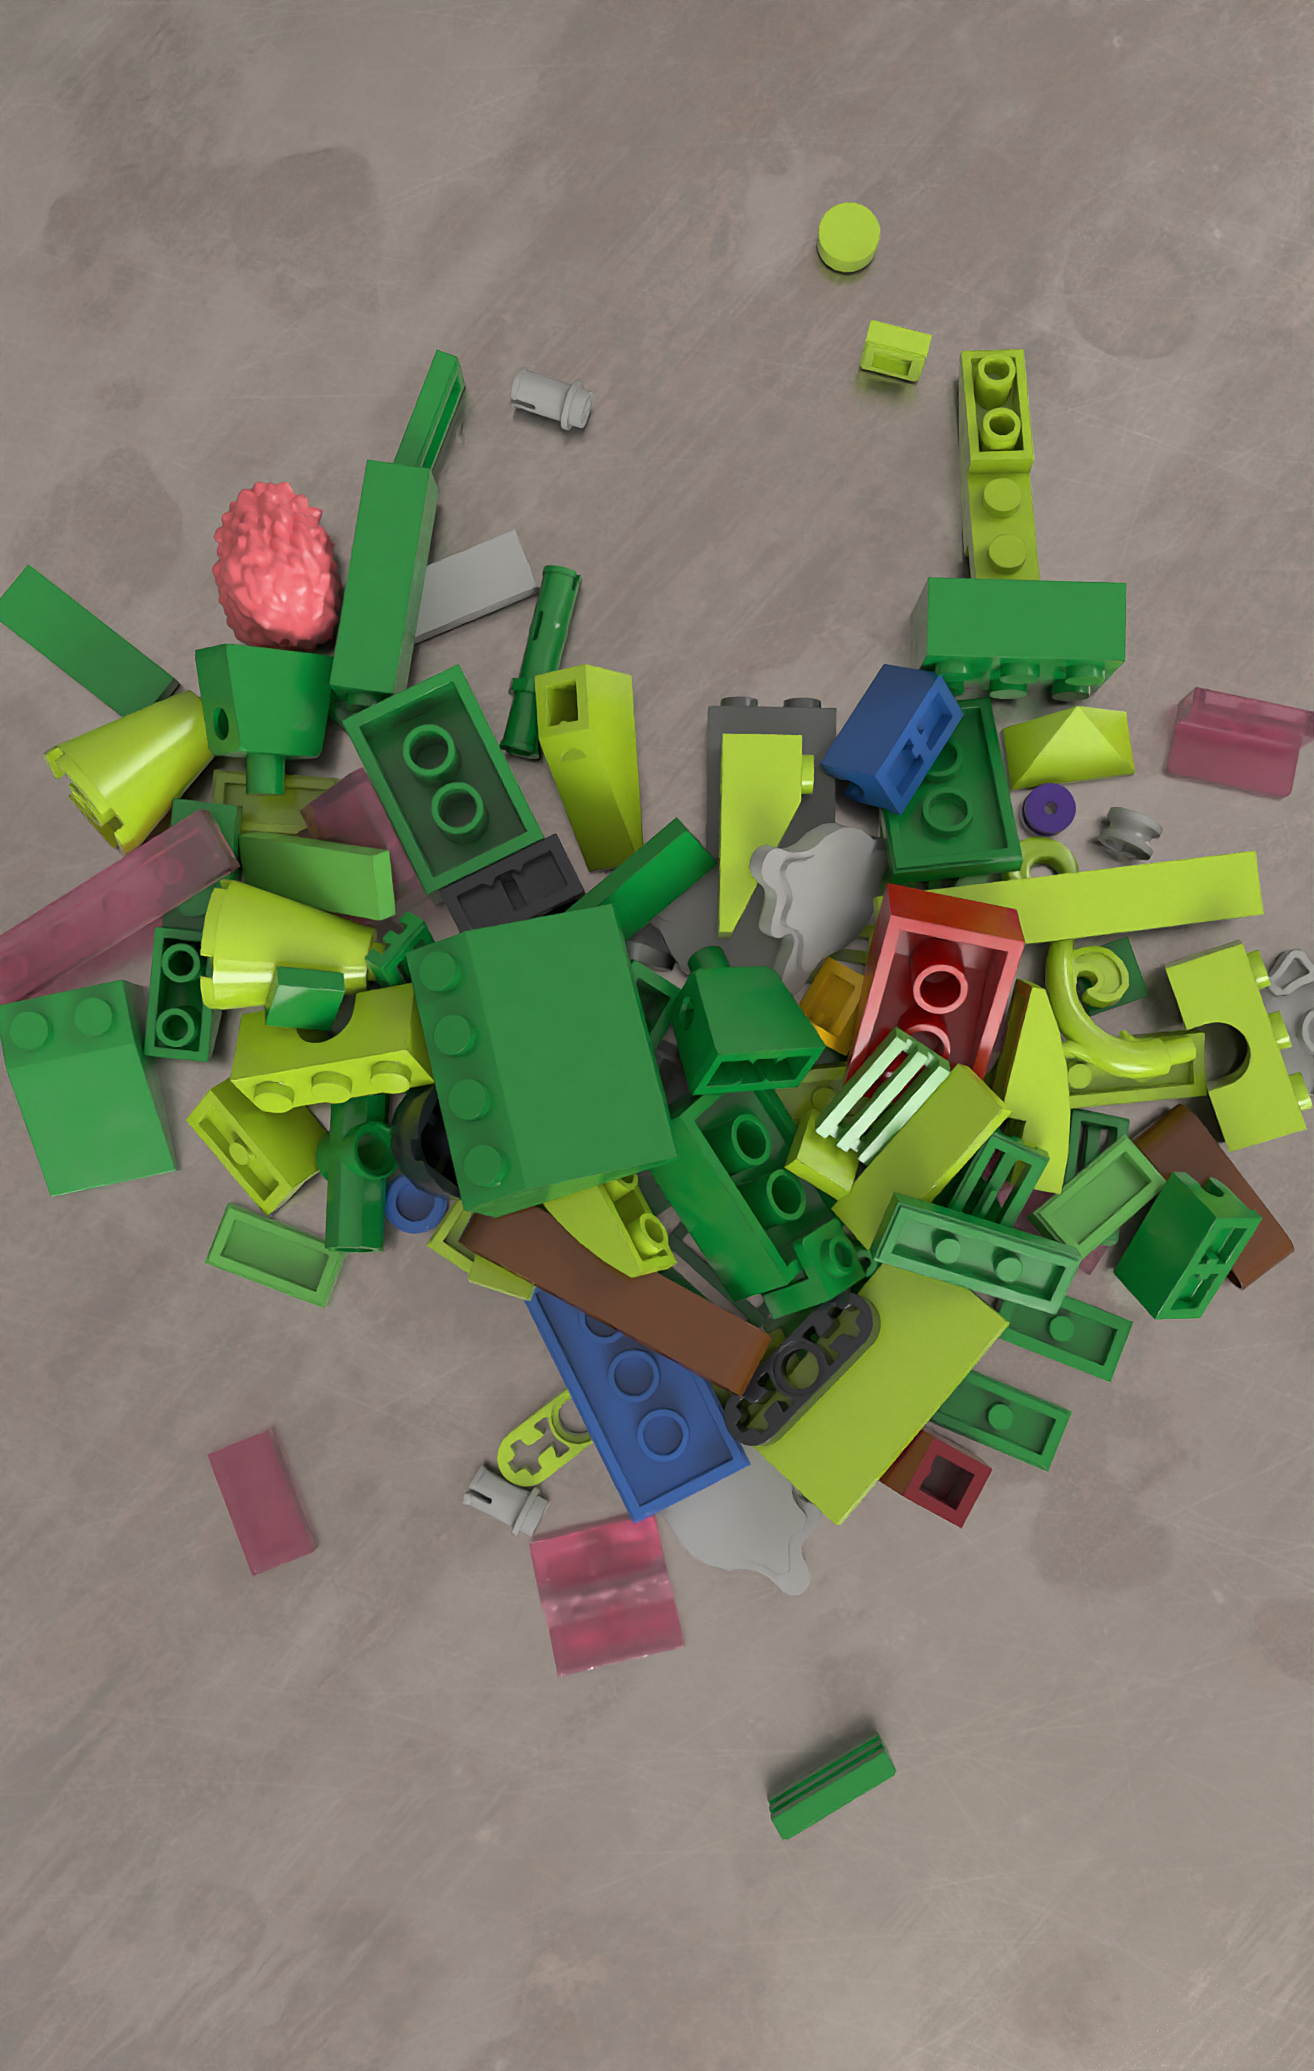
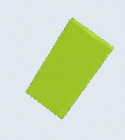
M882 1263L857 1293V1295L870 1300L879 1312L881 1328L874 1344L779 1441L768 1446H752L835 1525H841L1010 1324L1008 1320L971 1289ZM859 1309L853 1312L843 1310L837 1317L841 1324L829 1339L820 1338L817 1342L830 1352L834 1361L840 1355L839 1352L829 1347L834 1340L842 1334L857 1337L861 1331L855 1322L861 1314ZM808 1352L788 1376L790 1383L798 1389L811 1386L817 1379L819 1365L811 1352ZM777 1390L749 1423L747 1428L754 1427L766 1430L769 1426L764 1418L766 1410L776 1400L786 1401L790 1407L794 1403L793 1399Z

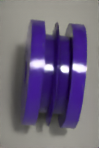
M1046 783L1036 787L1024 799L1021 807V817L1024 825L1030 832L1041 837H1052L1061 833L1072 823L1076 813V803L1072 794L1065 787L1055 783ZM1045 806L1051 808L1052 814L1046 813Z

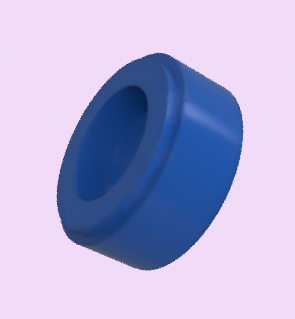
M403 1173L392 1179L386 1188L385 1214L388 1220L403 1232L418 1234L430 1231L440 1224L448 1212L449 1200L437 1198L416 1189Z

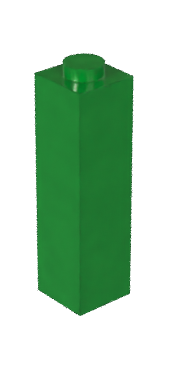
M368 459L366 462L329 683L340 700L346 702V708L355 712H360L407 689L439 494L430 468Z

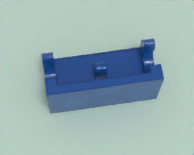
M883 664L819 764L827 775L840 780L852 781L844 792L849 798L860 803L885 808L890 813L901 815L964 714L942 676H936L935 672Z

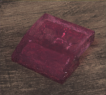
M655 1514L636 1524H633L632 1520H626L529 1544L541 1607L546 1614L558 1677L570 1676L686 1648Z

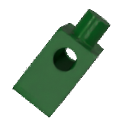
M229 643L195 650V662L209 750L213 755L246 758L247 795L284 796L285 761L318 758L322 752L332 690L329 683L334 656Z
M707 946L696 951L687 963L691 973L670 1009V1019L691 1095L798 1087L826 1046L778 974L767 966L731 967L723 949L719 946Z

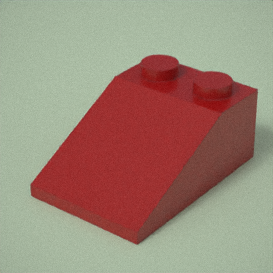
M887 883L870 945L842 1088L895 1026L949 1061L950 1072L959 1063L968 1066L983 1081L1025 945L1017 909ZM902 1050L862 1097L872 1098L874 1092L894 1073L909 1054ZM923 1065L917 1071V1073L910 1079V1081L891 1101L892 1103L896 1102V1100L903 1094V1092L910 1086V1084L925 1069L926 1065Z

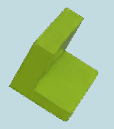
M229 1077L211 1088L186 1119L266 1217L283 1206L304 1182L320 1172L316 1164L315 1153L318 1142L327 1132L305 1106L293 1107L283 1113L262 1112L230 1081Z

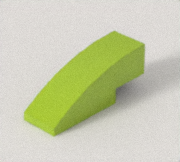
M1016 978L989 1088L1012 1110L1007 1119L1004 1135L1018 1137L1024 1140L1025 1145L1034 1149L1038 1147L1049 1154L1050 1160L1034 1189L1061 1195L1069 1152L1071 1114L1065 1055L1058 1024L1045 989L1029 980ZM999 1151L998 1159L1000 1158L1002 1151ZM1019 1159L1016 1160L1006 1178L1010 1185H1015L1026 1165L1025 1162Z

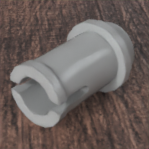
M521 367L512 385L510 406L560 421L561 428L569 431L572 426L579 428L585 426L592 407L593 391L584 389V384L581 380L575 379L572 384Z
M483 1465L479 1467L469 1485L471 1489L465 1493L462 1501L463 1504L471 1505L513 1527L511 1534L515 1537H518L520 1532L532 1537L549 1505V1501L539 1497L540 1489L535 1487L530 1492L487 1470V1467Z

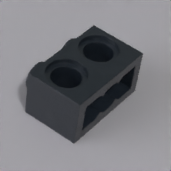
M557 833L439 890L460 933L564 913L586 894Z

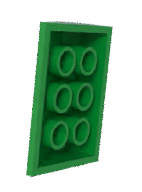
M607 904L469 930L405 953L464 1210L497 1218L681 1159L616 906Z

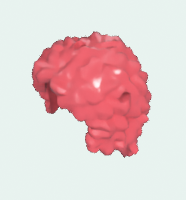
M256 482L253 488L242 489L239 492L237 502H230L229 511L221 517L223 526L217 528L213 536L215 541L219 543L217 547L219 559L213 565L212 573L218 586V602L223 606L224 613L227 615L226 623L233 630L237 640L245 643L246 646L288 651L298 649L311 652L318 643L324 645L328 639H332L334 627L339 620L335 611L341 605L338 591L343 585L337 572V563L334 560L333 549L335 544L330 541V535L325 532V529L319 525L323 511L317 507H310L308 498L303 494H295L287 482L278 484Z

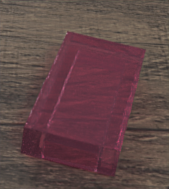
M272 1428L212 1451L207 1455L252 1576L315 1551L317 1548Z

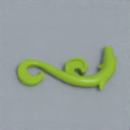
M1028 837L1020 840L1023 856L1021 870L1001 873L1002 881L1031 878V868L1038 864H1047L1054 868L1058 874L1080 871L1073 853L1062 843L1048 837ZM1075 939L1050 942L1045 961V987L1058 1028L1067 1040L1062 1042L1065 1054L1090 1062L1094 1067L1114 1076L1131 1079L1153 1078L1169 1073L1171 1066L1192 1061L1196 1058L1195 1044L1190 1036L1187 1035L1164 1042L1157 1037L1140 1041L1126 1030L1119 1032L1121 1039L1102 1030L1088 1016L1078 999L1076 992L1077 978L1081 976L1087 978L1093 986L1082 994L1083 1002L1097 1008L1115 1005L1129 987V973L1123 961L1110 949L1097 945L1074 950Z

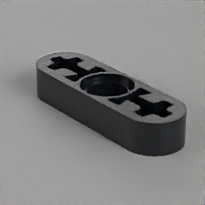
M842 1292L833 1299L819 1304L756 1369L742 1398L734 1394L730 1396L724 1410V1421L730 1435L736 1441L748 1446H768L779 1441L874 1344L881 1328L880 1315L875 1305L867 1298L851 1292ZM843 1309L853 1312L859 1309L861 1314L855 1322L861 1331L857 1337L842 1334L834 1340L829 1347L840 1354L834 1361L830 1352L823 1345L811 1340V1336L817 1332L819 1337L829 1339L841 1324L835 1316L838 1310ZM801 1350L811 1352L819 1365L817 1379L811 1386L804 1389H798L793 1386L786 1374L788 1360L793 1354ZM771 1378L775 1388L783 1395L793 1399L794 1403L789 1407L786 1401L776 1400L764 1414V1418L769 1424L767 1429L754 1427L748 1429L745 1424L749 1421L751 1415L745 1407L749 1402L762 1405L776 1393L774 1389L766 1386L767 1381Z

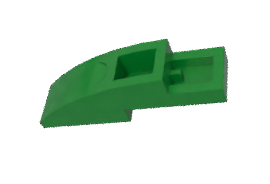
M173 798L162 926L155 927L143 1055L201 1062L211 1061L222 1010L209 1009L203 1002L200 976L213 978V969L210 965V957L200 956L205 915L214 888H222L220 883L222 879L242 881L243 870L237 869L239 853L238 835H240L243 806Z

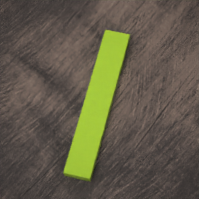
M1256 851L926 890L933 893L1017 909L1025 945L1253 917L1264 914ZM883 896L873 898L875 923L877 922Z

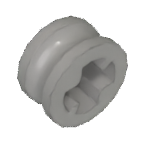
M1111 807L1107 813V818L1111 822L1110 826L1099 831L1097 835L1098 841L1109 849L1127 857L1149 860L1153 854V849L1149 846L1150 841L1160 838L1163 832L1162 826L1139 812L1122 807Z

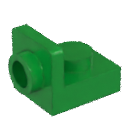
M837 1218L826 1221L795 1240L793 1247L803 1269L788 1285L770 1290L762 1297L774 1320L827 1302L864 1278L866 1275L857 1258L856 1250L848 1239L841 1222Z

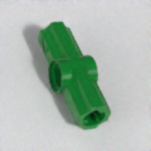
M382 1092L352 1097L343 1103H331L330 1131L322 1136L317 1144L315 1153L317 1167L321 1175L328 1181L325 1249H329L330 1252H383L386 1177L391 1175L397 1168L390 1146V1127L388 1126L389 1093Z

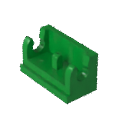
M1172 1172L1113 1273L1155 1320L1201 1318L1263 1218L1255 1210H1250L1227 1186L1217 1179L1209 1177L1202 1189L1200 1184L1186 1172Z

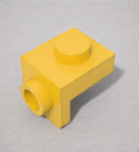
M827 956L799 1006L822 1038L824 1044L846 1056L850 1050L864 976Z

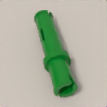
M556 565L543 567V578L532 622L529 627V635L518 678L511 679L508 693L513 699L503 740L500 741L499 746L501 750H506L509 754L523 758H539L540 742L538 736L535 676L559 670L578 589L582 583V576L576 575V571Z

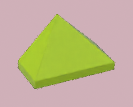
M1075 706L1005 727L1000 731L1009 792L1035 789L1046 783L1066 785L1132 776L1135 774L1127 715L1124 711Z

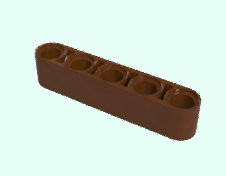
M536 1206L497 1218L473 1212L457 1241L460 1245L530 1284L534 1282L535 1287L741 1398L772 1340L770 1335L656 1272L633 1278L629 1277L600 1259L572 1236L552 1215Z

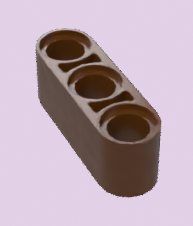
M1177 1104L1131 1139L1133 1144L1166 1181L1172 1172H1186L1203 1189L1208 1178L1213 1177L1227 1186L1250 1210H1255L1263 1218L1226 1276L1236 1288L1243 1291L1295 1251L1284 1229L1206 1127L1187 1107Z

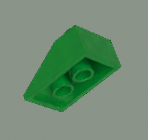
M117 980L0 1005V1039L6 1070L51 1197L179 1171L157 1057L143 1055L147 1021V1006L143 986L125 980Z

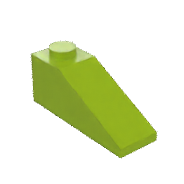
M722 734L720 752L717 939L731 938L759 885L752 877L749 868L753 852L758 847L766 844L778 848L801 803V794L813 793L814 756L802 755V735Z

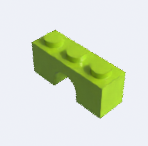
M1238 939L1166 963L1165 969L1187 1030L1208 1023L1220 1022L1237 1028L1246 1038L1247 1052L1241 1066L1228 1076L1207 1082V1090L1228 1151L1233 1152L1307 1129L1301 1112L1313 1108L1301 1072L1289 1075L1287 1073L1280 1051L1292 1047L1280 1011L1269 1014L1266 1012L1259 990L1271 986L1259 949L1246 953L1242 941Z
M407 983L356 993L354 1010L349 1023L332 1039L323 1030L265 1025V1010L242 1014L230 1081L262 1112L283 1113L293 1107L323 1102L343 1103L352 1097L382 1092L397 1094L405 1092L412 1087L434 1084L435 1081L413 984Z

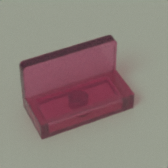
M1195 687L1179 701L1166 772L1178 777L1277 798H1285L1292 792L1300 749L1314 740V712Z

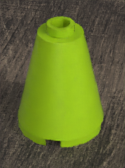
M191 690L183 691L63 741L43 753V758L56 780L66 774L72 781L68 785L72 794L68 797L113 849L119 846L121 855L125 858L138 849L173 806V798L180 799L216 756L211 753L208 747L201 697H198Z
M222 879L220 880L222 888H214L205 915L200 955L210 957V965L213 969V978L200 976L203 1002L209 1009L227 1010L265 1005L276 968L280 966L344 973V996H353L359 992L370 991L373 981L378 982L364 959L372 949L381 954L387 949L384 943L377 942L376 929L236 880Z

